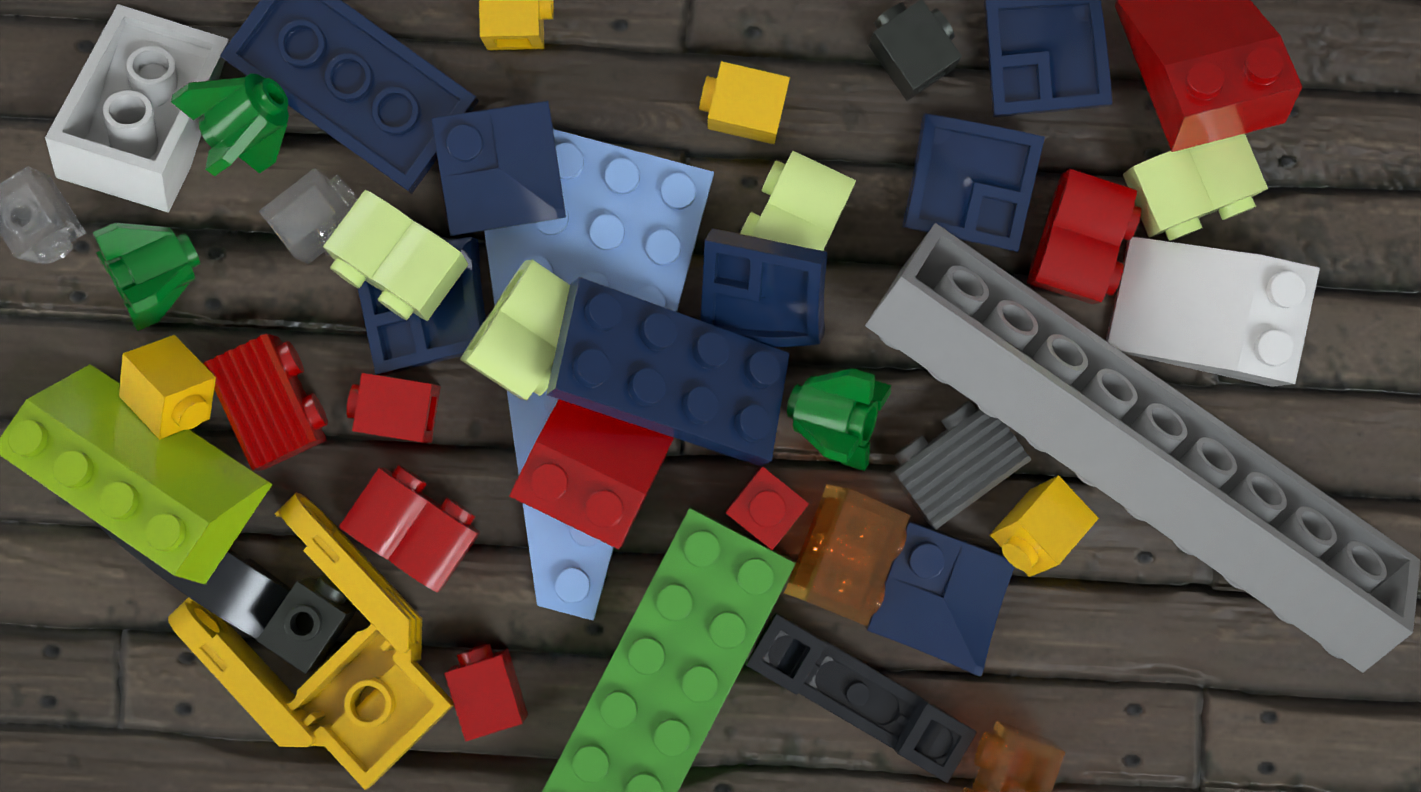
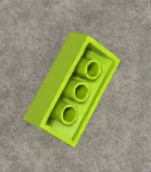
M91 364L26 399L0 437V456L174 576L206 584L273 485L192 430H182L159 440L119 397L120 383Z

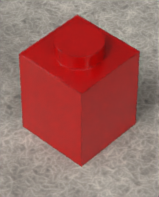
M361 373L360 385L353 384L351 386L347 401V418L354 419L352 431L432 443L441 386Z
M760 466L727 507L725 513L773 550L809 503L767 469Z
M486 644L457 654L459 664L452 666L444 674L465 742L523 724L529 714L509 650L505 649L493 653L491 645Z

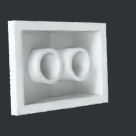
M117 4L45 137L56 178L169 213L191 168L201 137L199 129V118L201 116L193 121L171 103L172 94L190 82L219 80L225 62L220 55L229 44V39Z
M1132 237L1130 240H1127L1123 259V273L1116 291L1106 342L1124 354L1271 387L1295 384L1320 268L1259 254Z

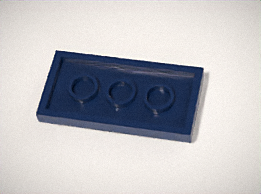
M260 0L220 55L221 58L246 76L250 73L259 74L277 82L288 98L289 107L411 194L438 159L431 118L469 113L473 111L479 102L475 95L342 0Z
M579 277L570 284L546 395L762 466L771 462L773 457L790 353Z

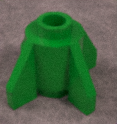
M250 73L243 78L190 82L172 94L171 103L193 121L201 116L199 118V129L203 138L211 147L208 152L205 170L213 176H216L232 165L238 157L259 174L276 163L287 127L289 112L287 108L288 98L281 86L274 80L259 74Z
M113 223L92 232L100 248V251L96 252L97 257L110 275L118 293L125 302V307L137 331L159 322L190 282L195 281L192 268L200 265V260L186 233L176 236L170 227Z
M853 368L816 377L810 376L803 385L797 384L792 390L787 405V417L793 419L794 432L800 433L825 458L865 471L869 464L870 442L868 441L875 428L878 410L882 409L891 394V385L875 381L874 374Z

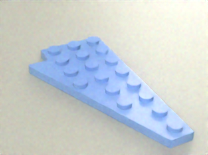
M553 129L566 218L484 231L494 304L496 305L503 291L524 261L533 259L569 285L577 278L582 277L677 312L714 172ZM547 390L541 396L533 392L527 401L519 399L507 391L518 474H520L540 432L558 401L557 398L546 395ZM523 503L537 606L594 621L614 547Z

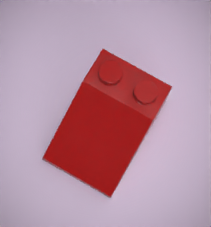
M1116 0V11L1171 152L1286 123L1303 86L1281 35L1251 0Z
M558 399L509 497L619 550L624 544L674 441V437Z

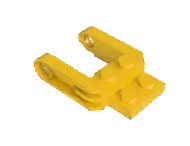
M296 492L274 514L276 517H282L293 532L307 545L303 551L371 623L370 626L365 630L357 631L297 690L295 696L228 622L188 597L168 616V621L178 637L279 747L325 746L361 787L366 790L374 785L454 706V703L446 692L418 664L421 660L422 617L312 501Z

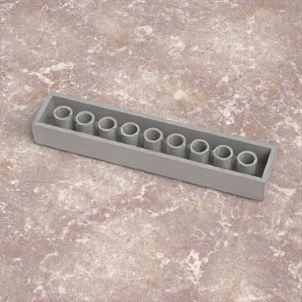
M937 223L932 226L902 267L865 325L876 333L886 345L900 350L926 368L936 380L955 388L975 402L985 414L998 418L1025 437L1035 449L1046 452L1074 471L1081 481L1087 485L1097 487L1124 506L1126 511L1134 518L1145 521L1173 540L1180 550L1189 555L1196 556L1219 572L1233 587L1246 591L1272 609L1279 619L1288 624L1295 625L1318 641L1329 654L1345 660L1362 673L1413 633L1420 570L1419 558Z

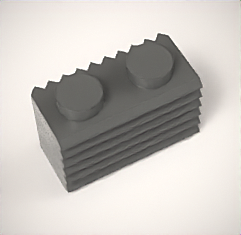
M967 401L941 420L947 430L929 443L921 435L899 450L894 456L900 464L889 471L928 526L933 529H938L1031 461L1030 456L1005 423L998 418L988 416L979 407L975 408L970 401Z

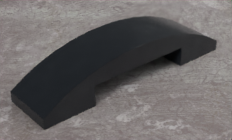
M91 519L121 547L162 579L213 614L256 639L259 638L291 591L290 587L251 558L244 560L231 549L228 550L206 584L174 576Z
M777 613L773 615L745 663L746 666L796 695L799 693L893 748L898 755L946 783L949 782L977 734V731L920 695Z

